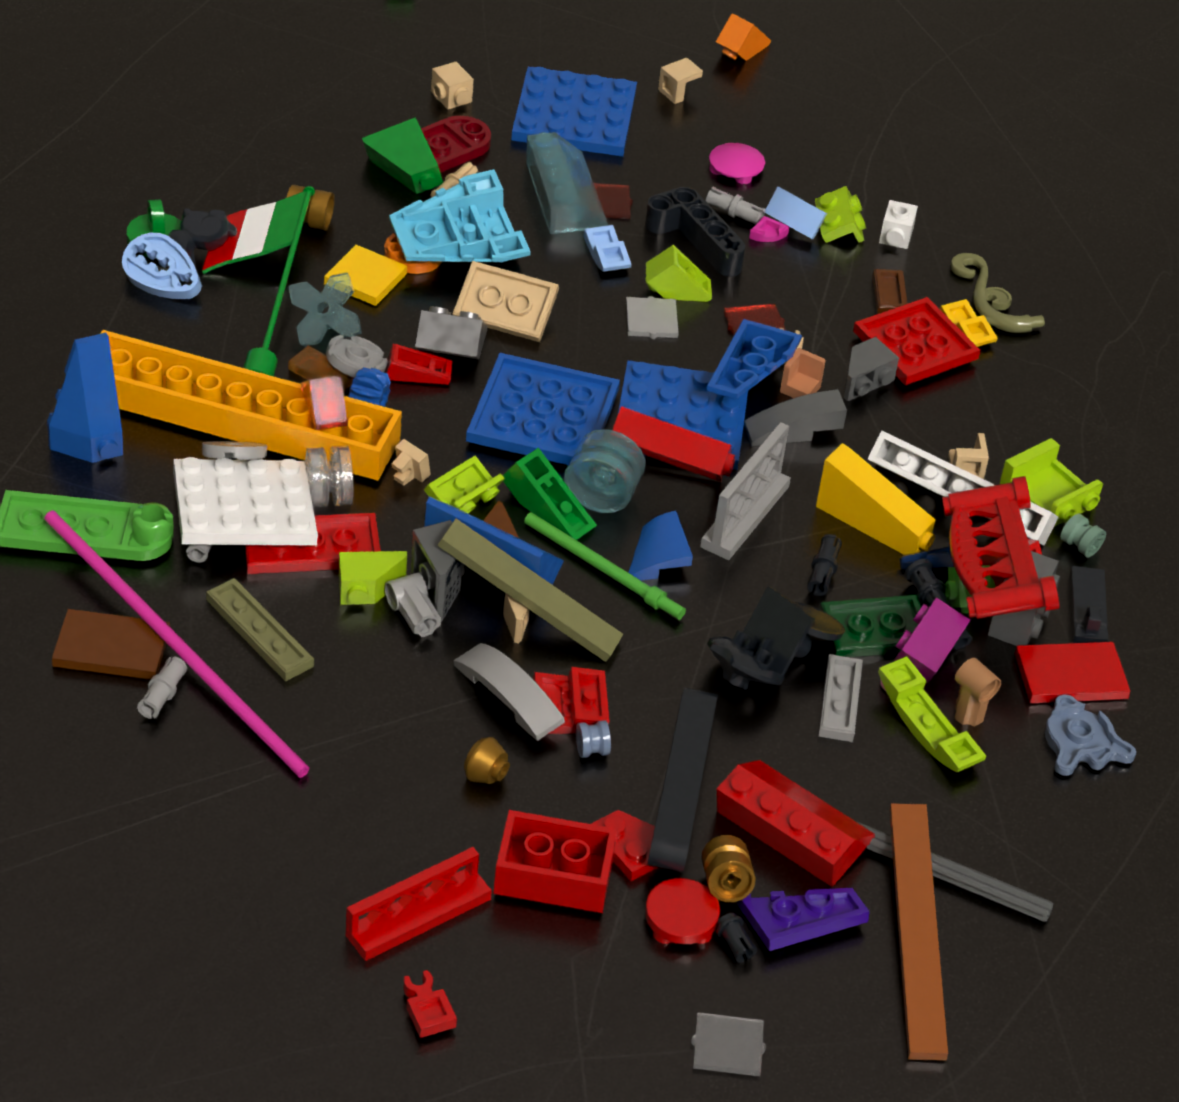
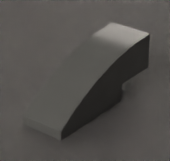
M838 389L796 397L765 409L744 420V428L751 446L762 445L780 422L789 425L786 443L812 441L813 431L843 429L847 409Z

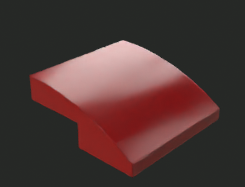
M571 667L568 676L534 673L533 680L551 699L565 720V723L548 734L576 733V725L581 722L595 725L597 721L606 720L609 725L605 671Z

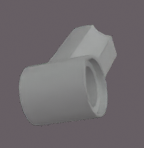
M417 572L385 583V594L390 607L394 611L400 610L413 633L419 634L421 637L433 634L434 630L441 625V617L428 598L427 586L422 575Z

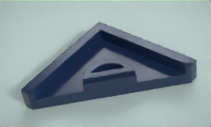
M950 546L904 555L899 558L901 569H907L910 564L920 559L930 560L933 568L954 567Z

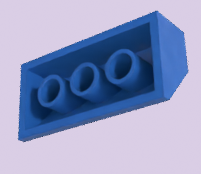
M429 496L426 502L424 527L449 520L453 523L457 518L553 585L564 560L452 505Z

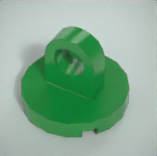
M161 199L148 200L147 214L138 216L127 226V244L138 236L147 233H161L169 236L172 230H179L181 220L164 213Z

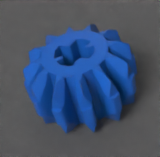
M363 367L356 373V377L353 379L349 397L386 407L391 384L388 373L381 372V370Z

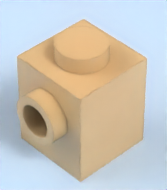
M457 61L432 68L431 92L447 109L472 102L474 79Z

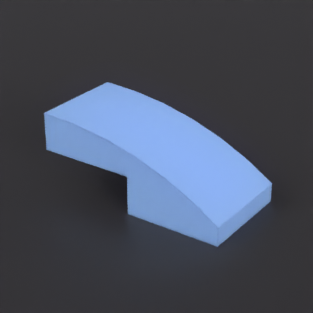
M777 187L765 211L766 214L811 239L815 238L827 215L826 212L780 187Z
M613 225L585 229L583 237L592 258L602 272L631 268L632 264L623 241L618 240Z

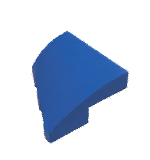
M676 511L659 515L643 526L628 573L639 580L658 579L659 569L692 565L693 555Z

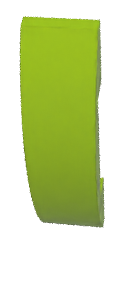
M907 656L879 668L878 673L883 686L898 714L915 738L933 757L955 772L962 771L986 759L985 753L969 733L964 731L959 734L925 692L926 679Z

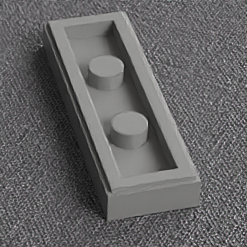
M829 654L818 737L853 742L863 660Z

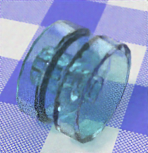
M609 429L594 430L586 434L580 441L573 458L565 470L564 482L582 506L600 513H614L624 509L630 502L636 486L644 474L646 461L642 450L624 434Z

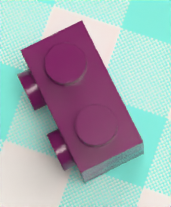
M937 597L930 607L925 604L922 605L913 619L917 623L916 628L912 633L906 630L895 646L900 649V652L894 660L897 661L907 656L926 679L927 683L936 674L970 622V619Z

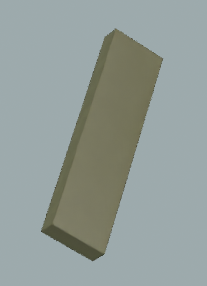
M235 578L206 591V600L285 682L314 667V658Z

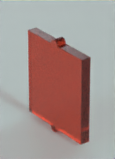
M579 182V196H577L576 202L579 203L580 216L630 219V206L633 200L630 199L628 185Z
M775 304L724 309V314L728 321L727 329L732 331L733 337L743 319L786 330L784 327L785 319L780 317Z

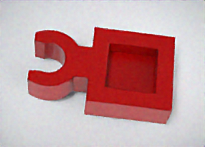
M428 970L423 971L422 985H415L411 982L409 975L404 976L403 990L409 998L407 999V1011L419 1037L422 1038L456 1028L457 1017L444 989L432 991L433 977Z

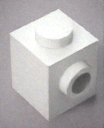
M889 200L879 243L908 249L918 206Z

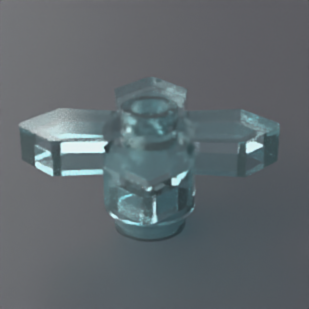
M348 273L330 276L322 293L306 281L289 286L291 303L308 312L296 327L299 343L302 346L321 343L327 329L331 328L340 335H343L344 338L362 333L359 316L343 307L344 303L354 293L351 276ZM329 306V310L322 314L323 310Z

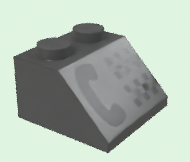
M451 520L414 529L412 539L411 574L418 572L422 575L427 586L428 598L440 615L441 621H443L457 597L461 587V576L465 573L462 562L437 546L451 526Z

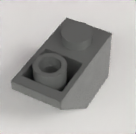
M876 337L852 347L844 392V399L847 401L863 396L895 380L899 357Z

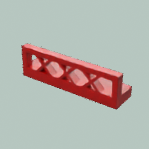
M471 847L347 907L345 936L362 958L367 961L491 900L492 890L478 874L479 853L474 847ZM466 865L465 869L457 872L459 868ZM368 913L366 917L359 920V916Z

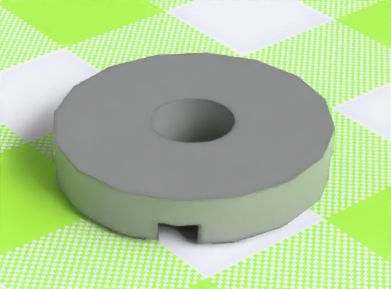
M345 335L331 338L325 352L326 357L331 365L342 373L355 378L356 373L363 367L379 369L381 372L385 371L388 360L383 358L384 352L380 347L371 341L358 336H352L351 340L343 339Z
M234 441L203 442L202 455L222 459V457L237 458V460L263 459L267 456V444Z

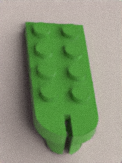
M5 490L0 507V547L78 554L44 520L45 515L52 510L100 557L136 561L152 560L162 556L170 549L172 538L174 537L172 513L164 505L155 502L137 504Z

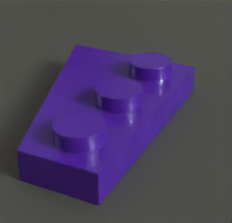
M853 888L808 890L803 896H785L784 891L770 892V897L751 898L750 893L746 898L737 901L738 907L769 951L869 921V910Z

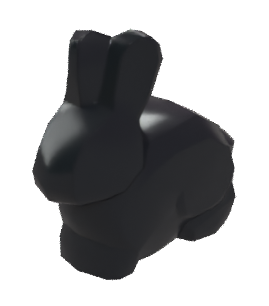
M184 208L179 230H172L169 233V237L187 252L196 266L195 248L213 251L223 246L229 237L237 235V228L227 220L226 213L222 210L204 212L191 211L190 208Z

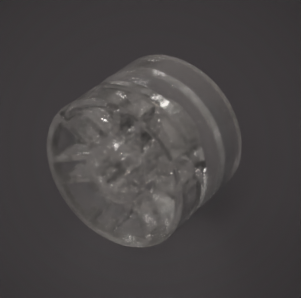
M331 446L329 460H327L324 447L306 448L305 470L313 507H327L329 493H331L335 506L352 505L353 472L349 446Z

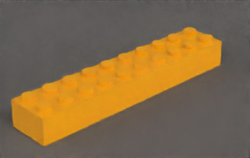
M102 330L100 333H107L109 336L119 409L237 442L267 444V450L374 480H379L395 451V446L400 441L402 411Z

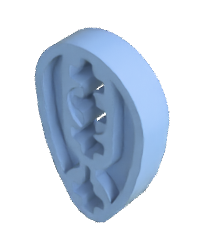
M161 233L143 234L132 240L126 247L122 256V265L128 279L136 287L153 295L170 299H191L201 291L202 284L194 263L187 252L169 236ZM140 252L143 254L146 252L148 258L151 260L157 258L162 267L166 268L168 266L169 269L159 272L156 264L152 262L148 264L142 255L136 257V253ZM179 280L187 283L191 281L192 284L190 286L187 284L182 286Z

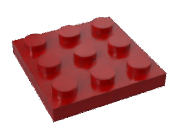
M928 297L854 323L853 332L863 342L876 337L899 357L896 376L904 385L979 359L980 349Z

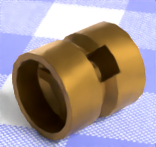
M291 185L286 198L303 192L305 187ZM315 190V194L310 198L304 223L308 222L311 228L327 230L333 215L334 193Z
M721 835L713 838L705 845L702 851V863L711 894L724 902H737L746 898L755 887L756 879L746 844L735 836Z

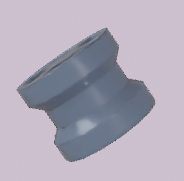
M606 720L597 721L595 725H588L585 722L577 723L576 744L581 758L589 757L591 753H599L602 756L610 754L611 737Z

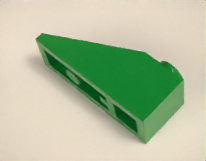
M539 447L517 461L503 475L505 478L503 482L523 507L575 540H578L597 526Z

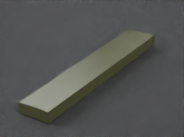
M457 518L437 545L605 662L612 655L623 636V633Z

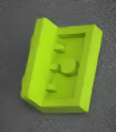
M847 186L825 193L815 199L816 207L827 213L820 226L821 235L826 243L852 232L859 243L864 241L862 230L866 229V225L860 213L862 206L857 195L852 196Z
M475 455L429 483L424 491L428 496L469 514L475 509V503L482 499L486 503L500 492L497 487L505 478L501 473L492 478Z

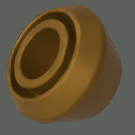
M493 737L478 740L470 749L464 763V771L468 780L492 784L496 780L501 781L510 768L508 754Z

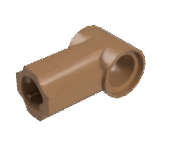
M971 658L962 664L955 675V681L960 685L955 706V719L962 725L968 724L975 727L984 721L988 702L1000 689L1001 680L977 658Z

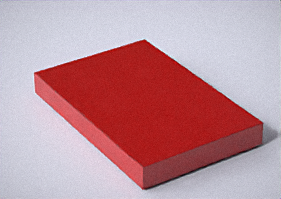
M1114 642L1016 646L1014 654L1030 703L1055 702V699L1060 695H1071L1077 701L1129 698L1131 691Z

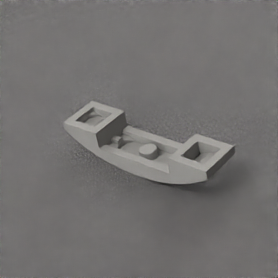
M480 643L453 660L454 666L474 684L480 681L514 712L516 722L537 741L565 723L560 711L539 685L519 665L499 650Z

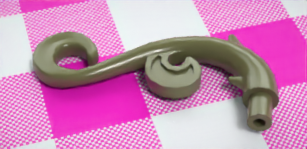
M960 253L952 258L951 270L959 277L972 279L975 276V270L966 268L965 266L973 265L980 270L973 292V301L980 316L984 315L990 325L1011 333L1031 332L1033 328L1045 325L1042 315L1032 317L1027 314L1013 316L997 311L1008 309L1011 306L1012 296L1007 290L1000 287L986 288L988 266L983 257L973 253Z

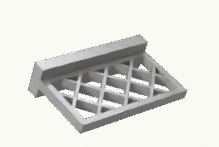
M780 422L721 492L715 523L702 537L701 548L730 560L788 489L791 477L782 474L781 470L789 425Z

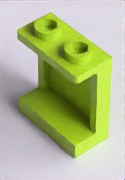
M1050 438L1005 460L1000 484L1011 483L1012 478L1025 476L1030 501L1058 516L1055 527L1063 522L1067 523L1075 514H1081L1094 509L1100 501L1103 483L1098 479L1087 485L1057 460L1060 445Z

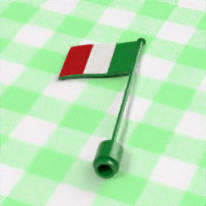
M306 186L303 192L280 201L228 215L227 220L237 228V235L229 237L223 246L213 251L208 250L202 269L203 274L226 264L263 256L291 245L263 346L248 351L243 366L245 369L270 376L275 374L278 359L268 348L311 196L315 194V189L312 186Z

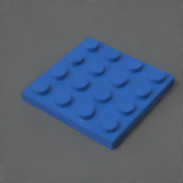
M528 66L511 140L623 156L637 82Z
M499 353L467 429L466 442L528 455L539 447L549 461L589 470L617 396L620 380Z
M627 360L619 410L622 406L730 444L732 454L735 455L736 459L733 469H738L748 391L738 399L707 391V385L714 373ZM612 445V452L645 456L617 445Z

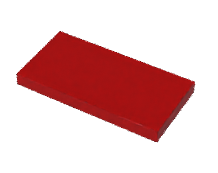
M375 513L315 515L318 533L317 546L245 545L247 573L339 570V552L381 551Z

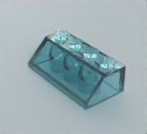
M556 132L527 135L526 163L550 234L607 226L608 223L583 153Z

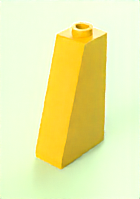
M842 443L825 459L816 503L817 508L903 555L914 554L923 550L928 551L935 540L933 529L936 521L931 515L845 444Z

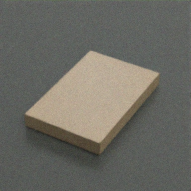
M472 261L453 315L460 316V311L479 314L478 317H481V320L488 326L487 328L540 342L558 294L559 285Z

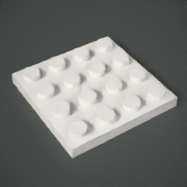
M194 457L174 459L173 474L182 544L317 546L318 533L304 461H296L294 459H284L282 461L263 459L231 460L229 458L212 460Z

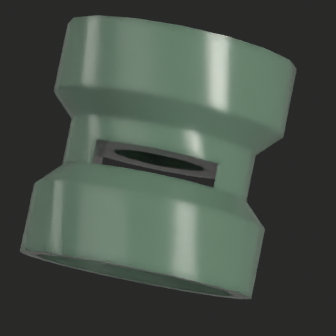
M1078 513L1069 519L1060 537L1061 540L1069 545L1075 544L1078 547V552L1089 558L1104 543L1106 531L1097 525H1089V520Z

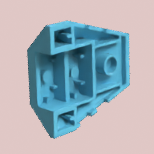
M494 169L467 175L459 179V184L445 190L441 188L435 191L436 196L424 202L418 200L389 215V220L406 261L504 262L530 256V249L522 231H514L504 209L503 188Z

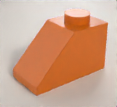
M732 13L716 43L723 48L721 53L727 57L736 60L738 56L747 61L769 46L771 40L754 24Z

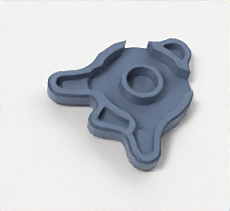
M1060 695L1055 699L1052 714L1045 726V738L1048 745L1056 753L1057 759L1054 768L1057 773L1066 776L1071 775L1080 761L1088 763L1095 770L1102 769L1109 761L1131 763L1134 761L1137 753L1136 749L1117 736L1112 723L1104 713L1099 710L1097 716L1092 712L1084 710L1086 704L1078 702L1071 695Z

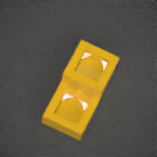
M967 299L940 307V310L977 347L997 341L998 338L985 316L977 317Z

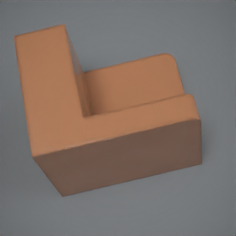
M798 348L793 357L785 363L780 392L792 398L816 393L821 387L825 359Z

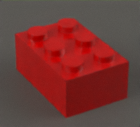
M509 810L496 863L493 894L603 913L618 829Z

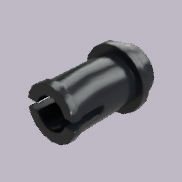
M728 913L718 919L716 933L718 937L724 938L735 960L741 963L745 960L742 956L743 954L749 960L757 953V948L743 928V919L740 916H736L735 913Z

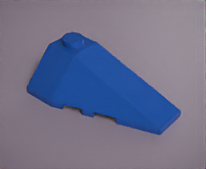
M743 319L708 383L707 391L738 399L792 358L801 342L802 335Z

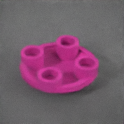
M741 143L719 145L711 151L709 156V169L713 174L735 178L741 184L750 183L752 177L763 171L765 166L764 156L757 149Z

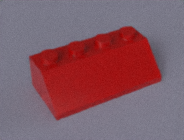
M761 760L738 764L717 788L718 813L831 887L836 884L866 849L872 838H875L873 832Z

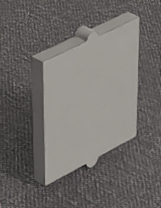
M653 296L648 298L626 297L628 336H645L652 339L656 337L678 338L676 299L654 298Z

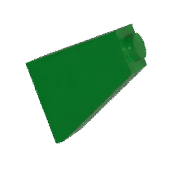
M416 117L362 138L369 160L414 193L418 194L433 189L443 183L438 164Z

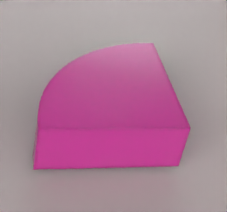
M763 216L750 230L749 239L760 242L778 241L788 235L789 226Z

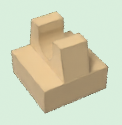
M405 439L395 446L397 458L393 461L392 468L398 472L395 473L394 480L404 486L414 478L423 482L431 475L428 454Z

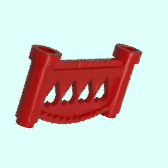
M1025 476L1012 478L1011 483L949 493L948 496L942 497L945 516H952L949 533L952 561L961 582L971 595V597H966L969 617L979 619L1043 607L1045 611L1059 609L1054 576L1040 577L1038 579L1020 510L1031 508L1029 489ZM978 515L993 519L980 527H971L973 522L969 518ZM985 535L998 539L985 547H976L978 542L974 537ZM990 555L1003 559L991 567L984 568L981 567L983 562L979 557ZM994 575L1009 579L995 588H987L988 581L984 578Z

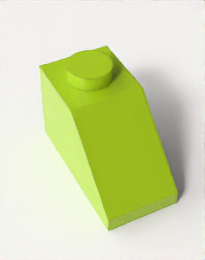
M674 245L646 262V284L653 292L657 291L664 299L708 302L712 299L711 279Z
M407 551L339 552L340 605L375 604L386 595L385 583L387 581L406 576Z

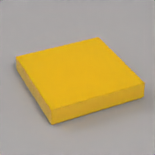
M355 245L324 276V285L376 306L405 277L407 265Z

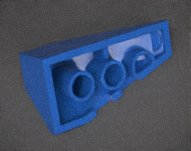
M107 333L76 339L64 369L66 377L62 389H58L55 396L57 403L54 412L49 414L47 420L48 446L50 450L91 463L123 455V435L109 336Z

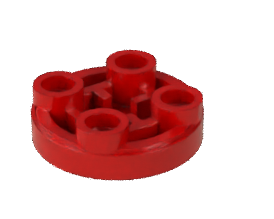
M673 878L659 883L651 890L646 902L645 916L648 925L653 930L654 938L662 944L671 942L678 944H705L710 941L712 933L717 927L720 905L718 899L711 894L710 889L704 884L687 878Z

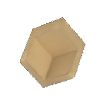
M688 58L665 65L660 70L658 90L674 104L684 101L686 83L702 77L703 70Z
M977 433L974 449L956 448V450H949V463L984 479L989 459L985 434Z

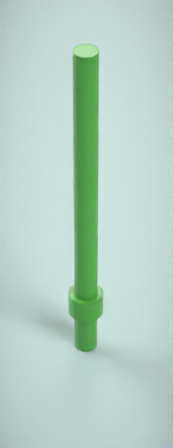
M530 512L525 517V524L644 598V602L656 610L660 608L678 620L685 615L686 608L668 598L667 593L657 586L650 587L534 513Z

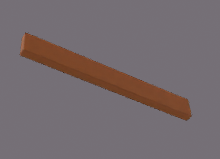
M891 803L889 813L908 1059L946 1061L948 1045L927 804Z

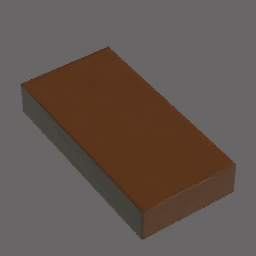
M874 269L872 279L877 314L908 304L903 271Z

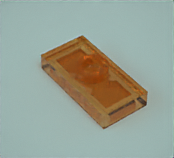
M309 345L289 360V370L329 392L341 394L352 385L353 377L333 367L325 354Z

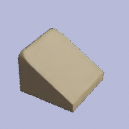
M505 593L504 618L513 641L519 643L522 641L529 621L530 609Z

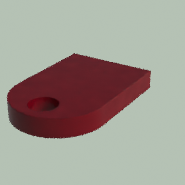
M452 116L421 128L438 164L440 173L482 156L490 148L491 131L489 127L481 120L473 117Z

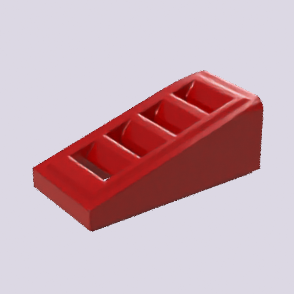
M393 343L385 373H388L390 380L449 385L452 360Z

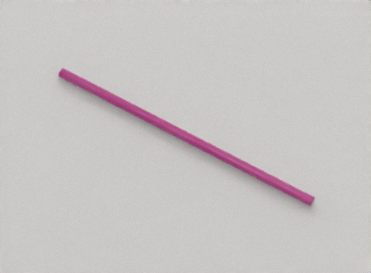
M52 510L45 515L44 520L299 778L308 773L309 766L55 511Z

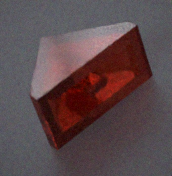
M341 375L310 379L301 383V389L315 430L348 426Z

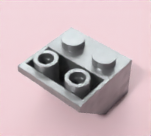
M430 306L429 311L421 310L415 347L418 350L479 359L488 326L481 320V317H478L479 314L460 311V316L451 315V312H448V309Z

